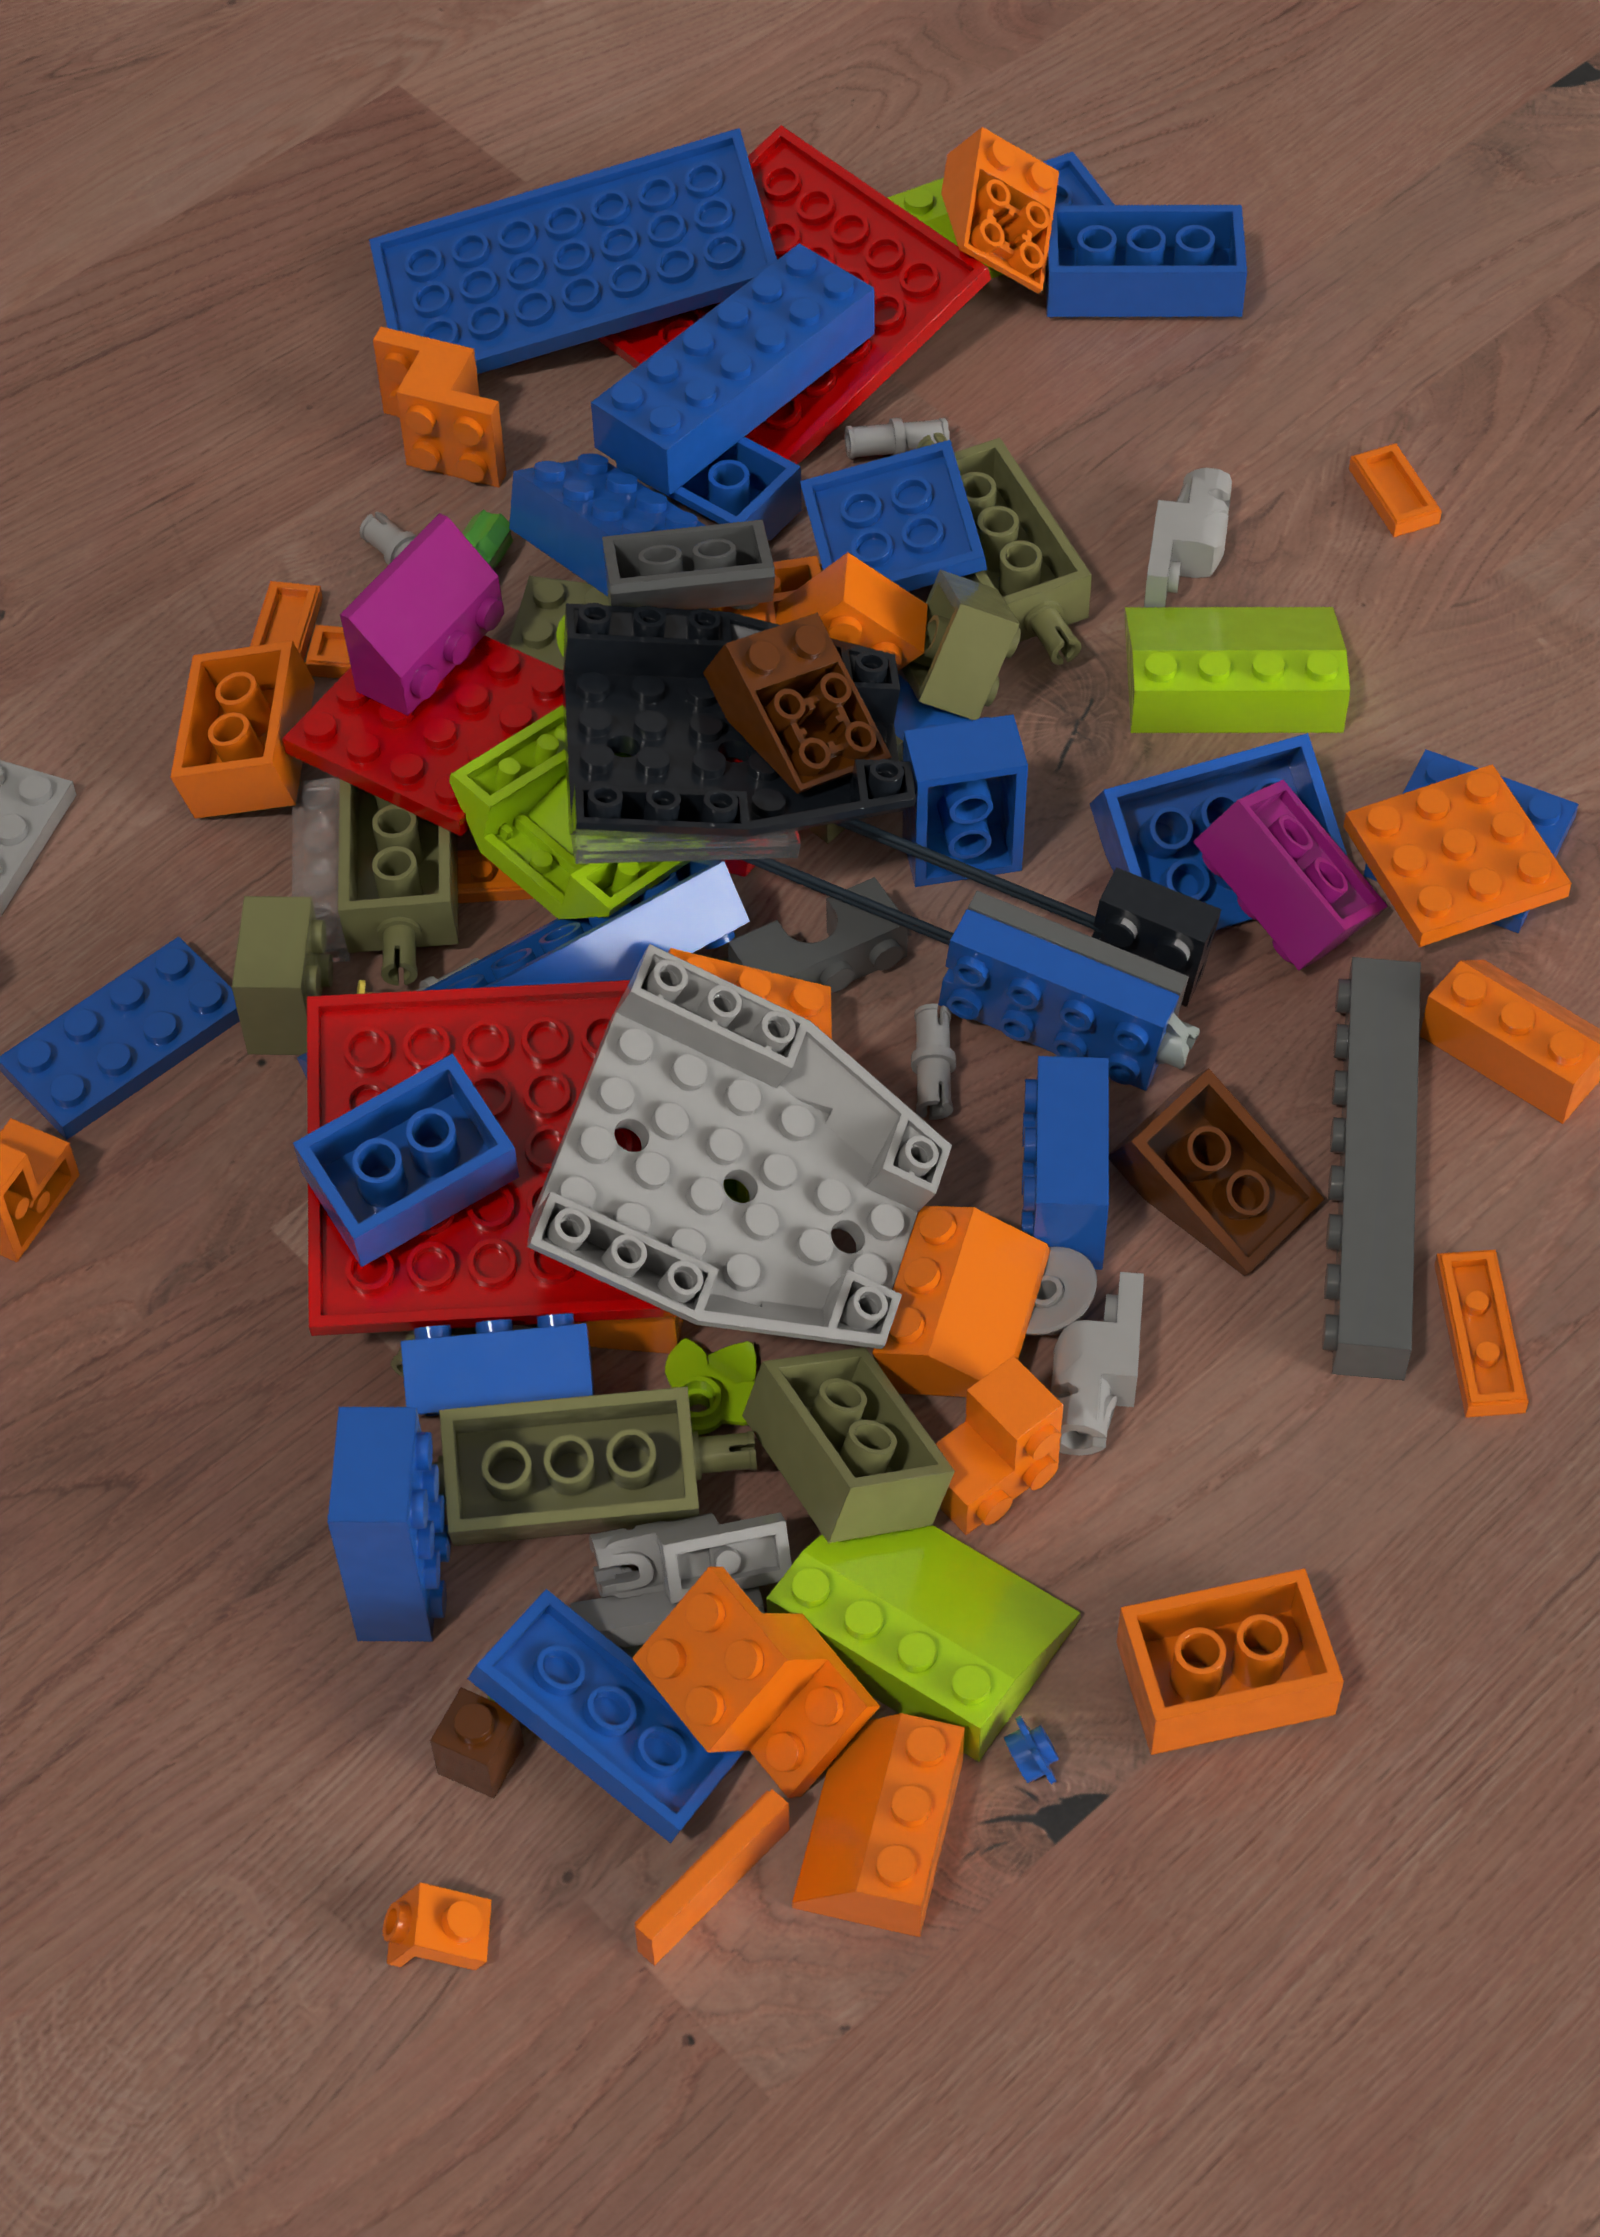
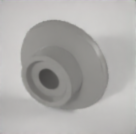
M1049 1247L1051 1250L1026 1334H1060L1068 1325L1074 1321H1079L1087 1311L1096 1292L1097 1275L1093 1264L1082 1253L1066 1247Z

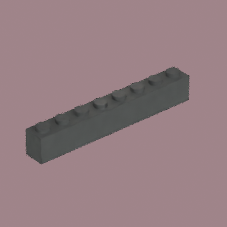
M1352 957L1349 979H1338L1335 1012L1345 1013V1025H1336L1334 1058L1344 1059L1343 1071L1335 1070L1332 1105H1342V1118L1333 1117L1330 1152L1340 1153V1166L1331 1165L1328 1200L1338 1201V1215L1329 1214L1326 1235V1249L1337 1250L1336 1264L1327 1263L1324 1285V1299L1335 1300L1334 1315L1325 1314L1322 1335V1350L1333 1351L1332 1374L1404 1381L1412 1351L1421 962Z

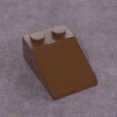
M1209 1068L1182 1084L1109 1153V1160L1145 1201L1243 1276L1248 1275L1324 1200L1323 1196Z

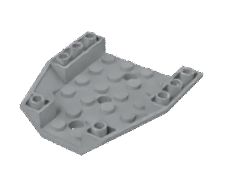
M649 944L608 1023L531 1215L527 1247L695 1325L882 1349L886 1344L902 1294L892 1290L917 1214L936 1194L952 1145L810 1020ZM625 1128L633 1131L641 1141L642 1150L630 1152L623 1149L615 1139V1130ZM735 1179L744 1184L749 1192V1202L739 1203L732 1200L724 1190V1180ZM833 1229H841L848 1232L855 1240L856 1253H845L839 1250L832 1241L831 1231Z

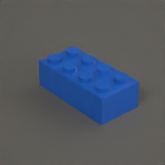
M1055 205L1045 270L1047 317H1242L1247 279L1242 205Z
M582 454L578 456L577 460L562 463L540 461L533 468L513 471L509 529L607 597L602 537L706 526L697 520L696 515L681 510L669 502L665 495L647 488L638 482L637 477L624 473L609 463L605 456L599 454Z
M339 1407L328 1526L358 1641L433 1642L434 1618H445L446 1582L445 1580H440V1562H449L451 1538L448 1533V1525H444V1495H438V1465L432 1464L431 1432H421L417 1407Z

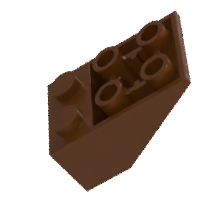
M818 612L726 643L703 672L727 721L797 794L851 775L855 759L890 760L892 758Z

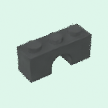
M875 877L847 889L898 910ZM828 897L826 898L828 938L815 943L797 941L791 938L784 931L778 920L728 942V957L731 963L830 986L831 993L844 989L852 981L877 970H887L901 959L906 958L908 928L835 898Z

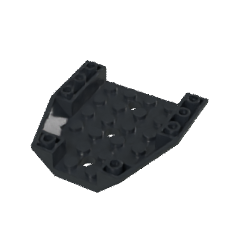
M566 603L563 710L569 835L742 842L763 836L795 832L811 827L901 812L915 806L916 794L911 762L899 761L894 727L900 693L895 655L832 639L892 758L890 760L855 759L851 775L797 794L727 721L703 674L704 670L726 643L779 626L778 624L732 612L712 611L710 609L686 610L657 608L654 606L627 607L608 606L599 603ZM614 753H627L632 755V757H619L614 755ZM726 758H737L743 762H730Z

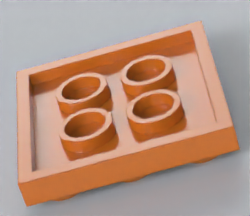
M1493 764L1346 812L1343 827L1418 947L1569 896L1571 881Z

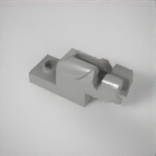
M1214 468L1195 469L1184 477L1183 487L1176 502L1158 500L1147 572L1144 607H1165L1167 592H1178L1180 576L1190 578L1210 577L1219 565L1225 551L1229 518L1228 512L1232 489L1230 474Z
M1120 1272L1118 1295L1106 1294L1104 1322L1091 1320L1074 1321L1064 1328L1057 1340L1053 1351L1051 1393L1063 1404L1059 1450L1062 1454L1081 1456L1102 1451L1106 1448L1107 1433L1115 1406L1134 1407L1138 1378L1143 1273Z
M781 1512L725 1524H719L714 1514L708 1513L672 1521H658L636 1525L632 1530L619 1528L589 1535L590 1549L592 1553L594 1552L598 1565L593 1567L601 1598L610 1596L630 1598L665 1591L671 1604L680 1602L709 1566L724 1567L741 1589H747L779 1582L792 1565L786 1520ZM634 1564L639 1567V1570L632 1571L626 1565Z

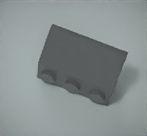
M763 519L602 537L610 606H654L657 608L686 610L730 606L734 609L744 610L753 608L759 603L773 602L775 569Z

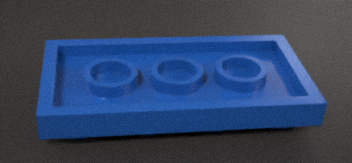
M178 936L0 1056V1071L67 1140L238 1023L240 1020L233 990Z
M547 1589L478 1662L468 1677L469 1681L670 1844L744 1753V1751L707 1753L634 1662L632 1657Z

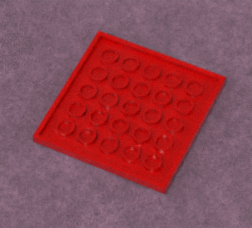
M780 125L748 155L777 260L800 243L875 288V334L744 436L798 465L991 280L986 265L959 250L957 245ZM721 302L604 336L597 340L636 368Z
M630 980L307 996L308 1134L453 1053L515 1147L519 1178L363 1267L360 1266L308 1184V1320L311 1336L414 1331V1328L451 1325V1329L476 1327V1322L512 1319L513 1325L537 1324L538 1316L574 1313V1322L678 1317L527 1247L531 1215L608 1023ZM625 1128L615 1130V1139L623 1149L630 1152L642 1150L641 1141L633 1131Z

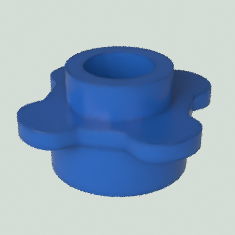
M1021 1715L1016 1717L1015 1720L1020 1729L1005 1736L1004 1740L1027 1783H1030L1046 1775L1050 1784L1057 1782L1049 1765L1058 1761L1059 1757L1044 1728L1040 1725L1031 1730Z

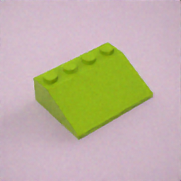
M1125 607L1131 733H1344L1350 697V680L1347 650L1333 607Z
M933 1525L828 1543L823 1534H821L801 1552L766 1598L767 1613H802L875 1699L898 1713L965 1727L964 1753L978 1762L1081 1618V1612Z

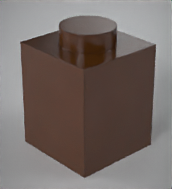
M462 1687L459 1689L430 1740L437 1774L493 1799L524 1746L519 1720L498 1703Z

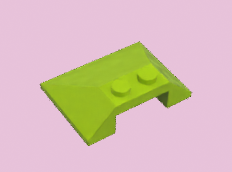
M563 705L450 775L449 782L461 810L466 813V821L480 853L559 920L609 917L645 893L646 890L654 887L669 877L670 874L676 872L692 859L711 848L694 840L569 835ZM614 753V755L619 757H632L627 753Z

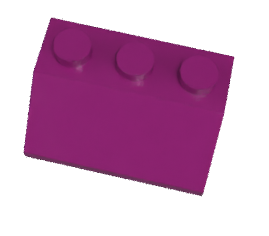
M439 513L340 614L356 692L407 716L424 699L432 696L438 684L456 665L466 660L470 650L488 631H492L498 626L504 615L499 576L449 517Z
M1284 780L1238 799L1193 841L1202 852L1203 861L1209 870L1226 881L1237 895V901L1241 909L1252 919L1258 920L1271 936L1276 952L1287 962L1293 963L1298 971L1324 957L1388 907Z

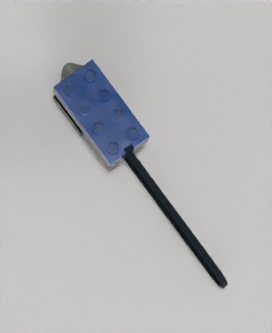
M860 820L833 823L1094 930L1090 937L1000 899L976 891L955 932L952 933L732 842L694 840L949 945L945 965L949 969L942 981L939 1006L944 1005L960 1018L978 1021L1002 1031L1013 1040L1029 1042L1053 1052L1056 1056L1109 1058V1078L1117 1083L1132 1085L1147 1091L1159 1064H1169L1178 1069L1184 1067L1188 1052L1192 1049L1200 1034L1198 1027L1181 1021L1178 1018L1181 1005L1188 1006L1203 975L1221 909L1120 868H1115L1099 900L1096 916H1093Z

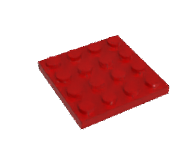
M484 635L470 650L466 660L456 665L438 684L432 696L424 699L407 716L356 692L350 667L282 738L285 752L462 836L469 829L466 821V813L461 810L449 782L451 773L563 705V670Z

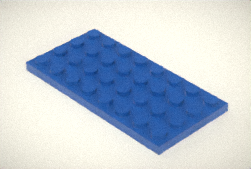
M740 128L369 239L387 328L474 348L477 374L722 302L777 261Z

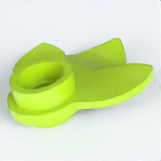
M688 1338L681 1340L667 1357L665 1375L671 1388L688 1386L689 1407L701 1404L708 1408L701 1412L690 1411L692 1432L698 1431V1435L707 1434L716 1430L722 1423L739 1426L748 1425L742 1415L755 1383L757 1372L756 1354L752 1342L746 1341L730 1345L707 1356L695 1342Z

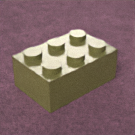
M866 1347L762 1361L742 1416L751 1430L754 1431V1434L828 1543L933 1525L955 1471Z

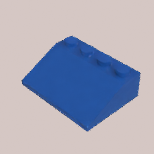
M1308 733L1103 790L1090 803L1101 843L1113 872L1116 867L1221 909L1216 930L1254 919L1241 909L1237 901V895L1226 881L1209 870L1203 861L1202 852L1193 841L1238 799L1284 780L1347 856Z

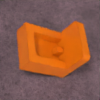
M422 1882L418 1883L393 1902L385 1915L383 1938L388 1942L387 1964L402 1967L414 1957H419L470 1970H477L487 1963L492 1900Z

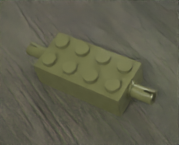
M934 433V439L937 443L947 441V438L942 433ZM930 435L925 436L919 442L917 449L934 444ZM1000 437L955 452V458L987 565V570L962 577L998 589L1020 623L1021 634L1019 642L1037 636L1054 664H1063V658L1059 654V650H1061L1067 662L1072 661L1080 653L1082 646L1068 625L1089 618L1092 574Z
M340 779L338 913L348 953L383 950V966L381 967V977L388 984L399 986V967L404 968V985H408L416 980L418 974L416 947L459 944L457 834Z
M688 1386L439 1410L443 1456H438V1462L432 1463L438 1465V1495H444L447 1509L448 1533L453 1546L597 1533L619 1528L628 1530L634 1529L636 1525L699 1516L696 1480H702V1474L745 1469L757 1470L754 1431L698 1437V1431L692 1432Z

